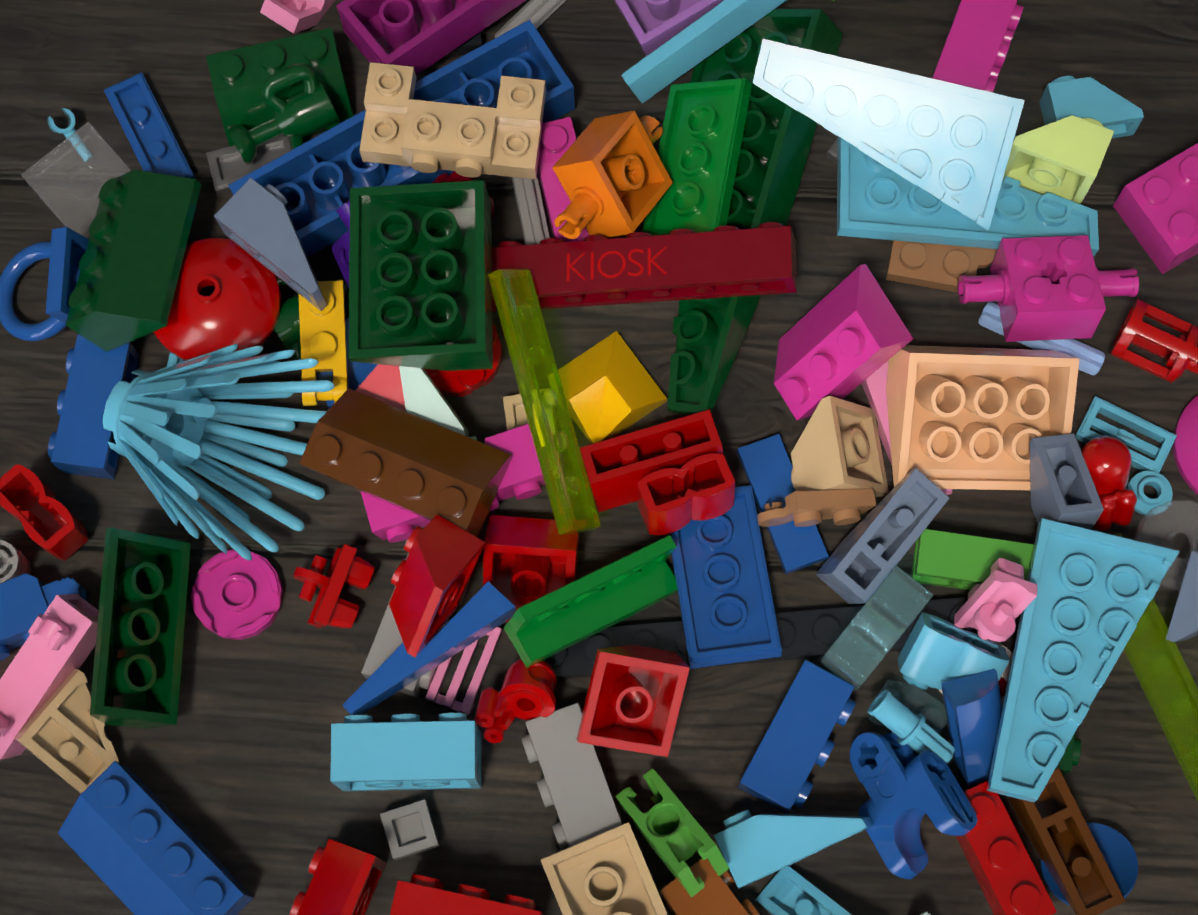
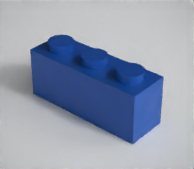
M77 335L75 348L69 350L66 359V371L69 374L66 390H61L57 401V412L60 416L57 432L51 434L48 443V455L51 458V462L62 473L115 480L120 454L112 450L108 442L114 444L116 442L114 440V433L103 429V415L106 401L114 386L120 380L131 383L136 377L131 372L137 370L140 354L131 342L106 352L83 336Z
M805 660L737 788L784 814L790 811L792 805L801 809L814 785L806 780L814 764L823 767L835 745V742L828 739L836 723L844 727L857 703L849 699L855 686Z

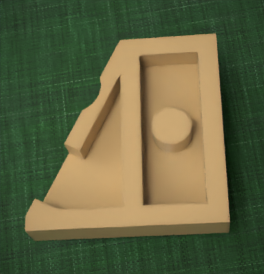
M74 669L14 739L81 794L114 761L119 762L112 742L108 740L104 731L105 724L90 716L91 696L86 686L87 679L85 674L79 669Z

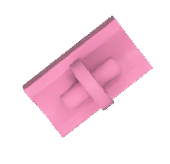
M999 558L991 566V575L984 583L975 584L968 592L967 602L954 615V626L959 628H975L978 630L979 637L983 640L1006 641L1015 631V619L1037 597V584L1024 580V567L1022 565Z

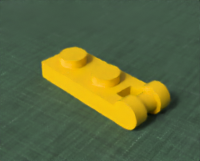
M343 280L318 281L327 304L322 311L318 310L299 294L301 359L312 358L319 361L315 367L301 369L302 381H316V372H333L334 388L327 392L302 393L303 406L317 405V401L334 400L335 403L348 389Z

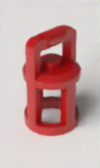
M1137 299L1126 316L1109 354L1172 383L1183 374L1185 369L1198 375V327ZM1145 315L1184 333V335L1180 334L1177 338L1143 322L1142 319ZM1129 344L1166 360L1164 366H1167V368L1127 350Z

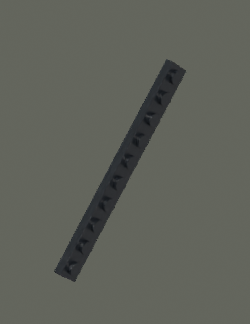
M968 597L775 613L782 648L781 657L716 666L901 651L922 612L937 616L954 624V615L967 602ZM682 621L608 627L544 659L554 669L557 680L591 677L598 649L631 644L676 652L689 666ZM961 628L962 630L978 634V630L975 628Z

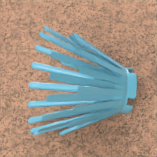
M238 344L155 372L150 370H135L131 372L139 377L135 378L131 383L120 380L114 386L106 401L103 429L114 433L116 444L108 442L110 448L118 454L127 457L176 526L179 520L190 535L196 539L199 538V532L186 516L187 514L222 552L226 554L227 547L220 538H223L241 557L246 560H252L251 552L197 501L200 496L271 552L279 551L276 541L251 523L247 513L187 468L189 467L295 531L304 529L305 524L301 519L268 500L272 497V492L268 487L214 458L313 499L321 500L325 496L323 488L258 462L262 461L277 467H284L287 465L288 459L283 454L255 445L302 456L307 443L229 424L291 432L295 429L294 421L317 423L327 411L210 400L288 398L293 393L330 391L334 388V384L328 380L237 383L239 378L312 368L318 364V360L308 358L287 362L274 361L291 357L295 350H285L251 357L259 354L263 347L253 346L235 351L238 347Z

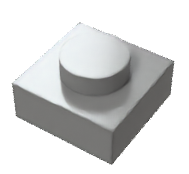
M425 799L380 814L393 860L440 846Z

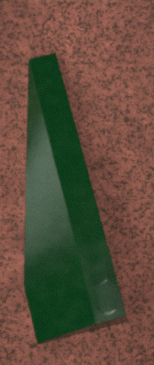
M774 9L694 67L690 83L746 78L752 84L727 226H735L739 229L758 228L760 224L767 222L781 223L784 226L787 224L817 122L755 85L753 79L763 39L837 56L843 33L822 9ZM761 295L679 300L678 316L673 317L672 333L677 338L676 353L671 355L667 405L669 411L689 415L710 410L711 413L742 344Z

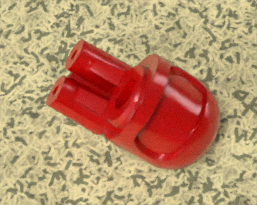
M1100 436L1085 444L1082 449V455L1104 508L1094 527L1105 531L1111 527L1113 521L1122 526L1131 523L1137 503V496L1134 491L1126 489L1132 465V457L1128 447L1115 437Z
M520 658L508 668L501 691L498 692L493 687H488L482 691L475 715V722L481 727H486L484 738L488 742H501L505 730L510 727L515 717L523 720H532L540 716L547 718L553 714L556 707V698L553 692L556 688L557 676L548 662L542 660L527 668Z

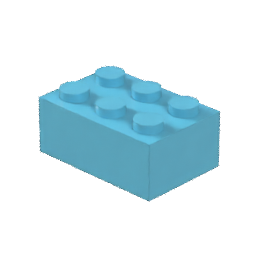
M464 713L439 714V721L432 722L420 721V715L416 714L392 715L391 722L384 723L373 722V717L369 715L344 716V723L331 724L330 782L342 791L482 789L481 732L476 722L467 720V714Z

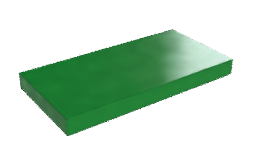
M746 78L672 84L670 86L662 127L663 134L660 138L657 154L673 183L645 217L642 232L657 236L669 235L671 231L676 229H690L699 233L712 232L716 227L727 226L752 84Z

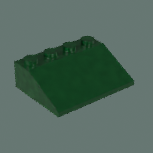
M484 180L350 188L349 360L351 362L444 371L493 369L491 200Z

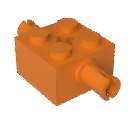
M635 110L594 118L555 163L552 169L571 201L555 219V227L561 226L567 220L558 230L561 235L568 239L578 238L584 227L589 235L605 237L627 235L636 230L673 183L653 146L654 142L663 134L662 127L657 128L651 134L660 124L658 120L651 116H642L639 119Z

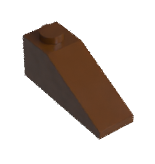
M1059 768L1054 770L1041 795L1035 802L1008 796L1026 835L1076 915H1099L1126 902Z

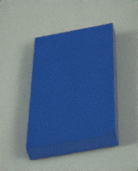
M752 485L735 487L734 506L729 511L709 520H691L682 529L668 534L677 546L671 555L690 669L775 658L782 655Z

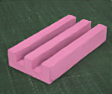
M497 627L486 634L489 638L463 703L455 699L479 639L464 649L446 696L440 695V691L454 656L438 665L425 698L428 701L469 716L502 635V629Z

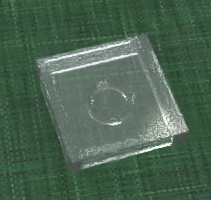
M87 122L23 172L21 176L65 227L87 237L90 235L89 226L96 216L100 202L98 194L101 187L107 180L117 178L131 170L95 128Z

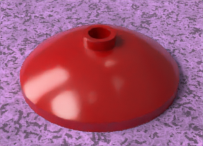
M209 238L186 245L167 326L154 331V333L169 352L184 361L238 344L235 351L253 346H261L272 333L279 317L281 295L276 276L230 239ZM214 286L215 290L210 296H202L201 291L204 287Z

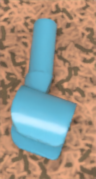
M61 108L69 119V124L65 129L58 128L49 116L48 125L50 129L58 134H64L85 163L92 161L94 156L74 128V114L69 109Z

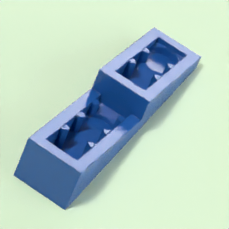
M488 581L421 650L416 658L407 653L404 643H402L342 706L349 715H363L511 619L516 612V607Z

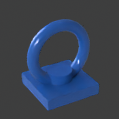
M68 227L52 229L51 241L32 244L22 249L9 261L0 276V323L7 332L20 340L41 341L56 335L66 327L65 323L70 309L69 298L77 284L80 273L79 262L86 252L88 238ZM42 259H50L46 314L50 315V317L36 324L25 323L17 317L13 307V295L16 284L30 265Z

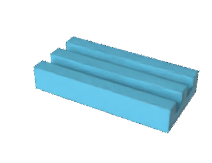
M1095 396L1075 434L1076 439L1087 444L1090 440L1102 436L1089 430L1090 428L1107 436L1115 437L1125 445L1155 459L1153 461L1129 449L1132 457V467L1141 471H1155L1159 473L1177 435ZM1097 412L1162 443L1161 447L1158 448L1123 429H1119L1096 418Z

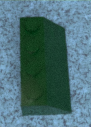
M133 169L117 178H111L103 184L98 194L100 202L96 216L89 226L90 237L86 252L79 262L80 273L77 284L69 298L70 309L65 323L67 327L107 352L167 326L202 185L200 182L191 178Z
M112 527L106 529L90 716L107 725L140 729L177 725L191 543Z

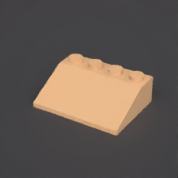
M915 345L903 347L888 361L886 383L894 487L912 469L917 468L939 489L1030 490L1031 439L1071 434L1080 358L1056 350Z

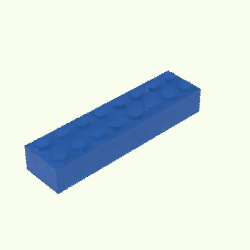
M530 19L418 80L415 84L413 100L497 108L501 76L545 80L546 98L542 123L554 121L575 109L574 86ZM364 110L228 186L232 195L250 178L263 188L268 184L275 187L288 201L285 208L308 258L334 244L348 231L336 210L350 201V188L429 184L441 174L448 173L451 175L454 171L437 169L433 173H423L414 170L411 166L363 162L359 150L366 112Z

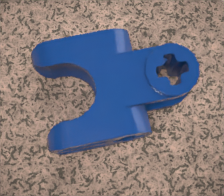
M863 733L856 737L850 749L852 768L870 796L860 806L859 816L870 817L873 826L867 828L866 831L890 872L900 878L911 880L922 872L928 863V853L924 849L920 838V823L925 814L928 815L935 828L940 832L953 836H964L970 832L977 824V815L950 768L937 754L925 750L918 755L908 744L901 746L897 742L898 736L894 733H886L884 735Z

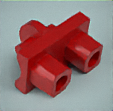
M346 544L342 548H336L325 576L322 573L327 559L317 555L314 556L310 569L296 567L293 577L304 583L298 598L311 602L316 588L320 589L307 624L317 628L329 625L350 629L353 626L359 606L338 598L343 584L346 583L360 590H365L375 569L374 566L362 558L355 556L356 548Z

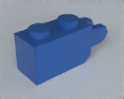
M25 573L1 583L0 661L10 656V650L25 643L30 635L28 630L38 615L45 613L56 595L78 594L88 602L90 592L83 588L82 584H78L74 578L70 579L69 577L46 585L38 578Z

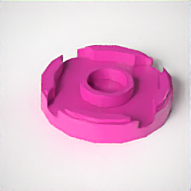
M234 549L228 550L226 554L224 552L218 553L204 563L197 573L198 577L195 580L191 593L194 612L209 631L222 638L243 640L257 636L272 625L281 610L284 591L280 576L266 558L251 552L252 560L244 559Z

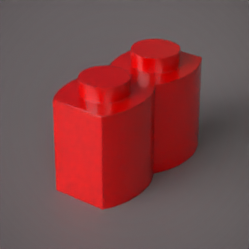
M719 453L695 457L685 463L680 469L665 468L654 471L637 483L638 508L650 535H666L676 532L685 527L691 520L713 519L723 515L734 506L735 480L724 455Z
M16 464L0 478V505L18 519L28 536L57 559L66 561L89 540L88 533L82 522L58 501L52 489L31 470Z

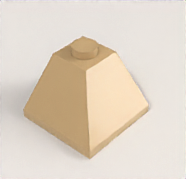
M833 396L822 398L791 452L793 465L791 480L796 491L873 488L875 497L888 495L889 489L881 443L873 410Z

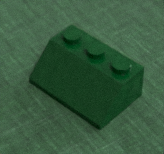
M332 27L206 55L212 87L229 147L235 144L228 131V126L240 125L244 126L247 130H251L274 119L273 114L275 111L262 95L263 82L270 75L293 64L304 63L313 69L318 82L321 81L340 118V123L353 117L339 50ZM304 80L276 94L285 101L294 93L305 88ZM323 128L315 133L303 135V137L328 131V129Z

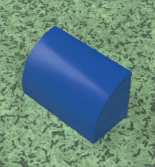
M995 669L941 683L950 741L955 749L953 760L968 785L987 780L990 775L1002 713L999 682Z

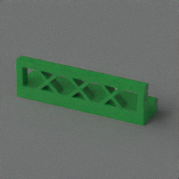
M669 535L518 608L504 627V630L525 666L528 668L676 594L675 576L665 561L677 547L671 536Z

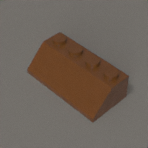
M348 388L317 421L299 464L315 473L431 521L438 514L468 533L478 537L512 459V455Z

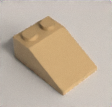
M629 822L541 859L563 915H668Z

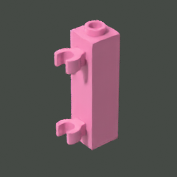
M78 594L55 596L45 613L39 614L28 630L30 633L29 637L0 679V760L22 755L26 748L14 739L15 736L74 669L81 667L96 645L99 610Z

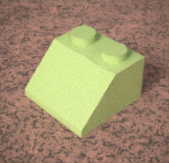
M1071 115L1015 136L1004 177L1008 176L1021 181L1020 187L1041 195L1049 192L1081 204L1097 176L1114 131L1105 128L1102 123L1095 119L1079 118Z

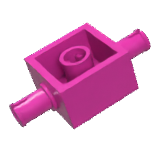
M1088 235L1003 238L990 267L991 275H960L957 286L958 296L963 295L959 297L961 304L997 301L1006 342L1084 339L1093 337L1106 310L1103 297H1135L1139 290V277H1132L1137 275L1135 268L1099 271L1095 266Z

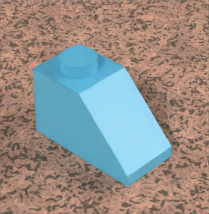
M1073 76L1059 77L1047 84L1039 101L1045 125L1071 115L1079 118H1092L1102 123L1105 128L1113 130L1112 138L1134 135L1144 118L1141 108L1091 77L1075 79Z

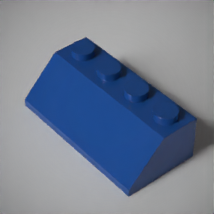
M114 761L80 794L58 832L62 839L134 915H237L254 898L134 772L117 761Z

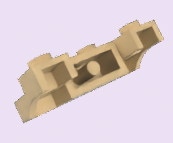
M370 62L364 97L366 112L359 150L363 162L411 166L414 170L423 173H433L437 169L455 171L461 176L472 178L479 177L481 174L536 179L546 98L545 80L501 76L497 108L413 100L416 84L414 67Z

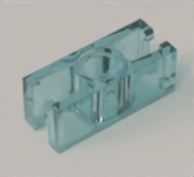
M896 566L826 652L820 663L840 679L855 686L854 690L858 691L926 606L933 594Z

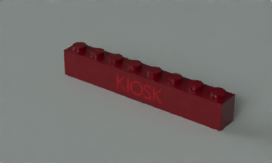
M776 222L763 223L754 229L719 226L712 232L696 233L690 229H676L671 231L669 235L652 236L645 232H633L627 234L626 238L608 239L601 235H590L584 237L583 241L575 242L548 238L540 241V244L522 245L518 242L507 241L499 243L497 247H492V313L797 293L796 240L791 226H784Z

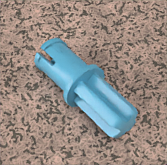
M888 690L882 691L872 701L867 712L898 736L897 742L901 746L908 744L918 754L925 750L931 751L944 760L946 764L949 763L955 751L954 747L925 723L926 717L921 713L915 715L891 695V692Z

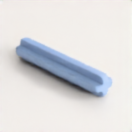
M988 302L983 308L978 323L1004 336L1000 308L997 304ZM1075 339L1016 341L1034 350H1056L1080 358L1079 370L1090 375H1096L1105 360L1104 352Z

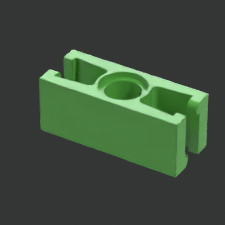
M925 529L915 541L910 582L970 591L975 584L984 583L991 575V566L999 558L1022 565L1024 567V580L1027 581L1034 544Z
M652 768L643 775L644 780L654 795L650 799L655 804L647 813L640 811L633 799L637 795L631 787H627L615 797L630 821L692 898L705 887L699 876L695 878L685 863L696 851H698L703 860L708 859L718 876L730 868L714 841Z

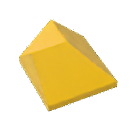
M617 331L545 378L547 385L591 444L614 438L667 402L666 396Z

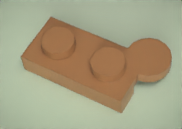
M892 240L886 280L958 293L959 276H976L977 268H986L992 264L997 249Z
M874 489L794 491L785 497L786 507H782V502H772V506H770V503L765 504V511L757 515L758 525L762 527L782 525L794 521L795 527H808L819 524L825 519H833L834 525L852 524L861 520L860 515L877 506Z

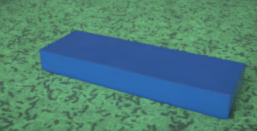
M142 72L104 89L143 171L196 179Z
M777 434L738 448L737 455L748 483L752 485L753 495L760 513L765 511V504L770 503V506H772V502H782V507H786L785 497L796 491L791 480L793 467L780 435ZM794 521L782 525L766 527L785 575L828 559L827 551L816 525L795 527Z

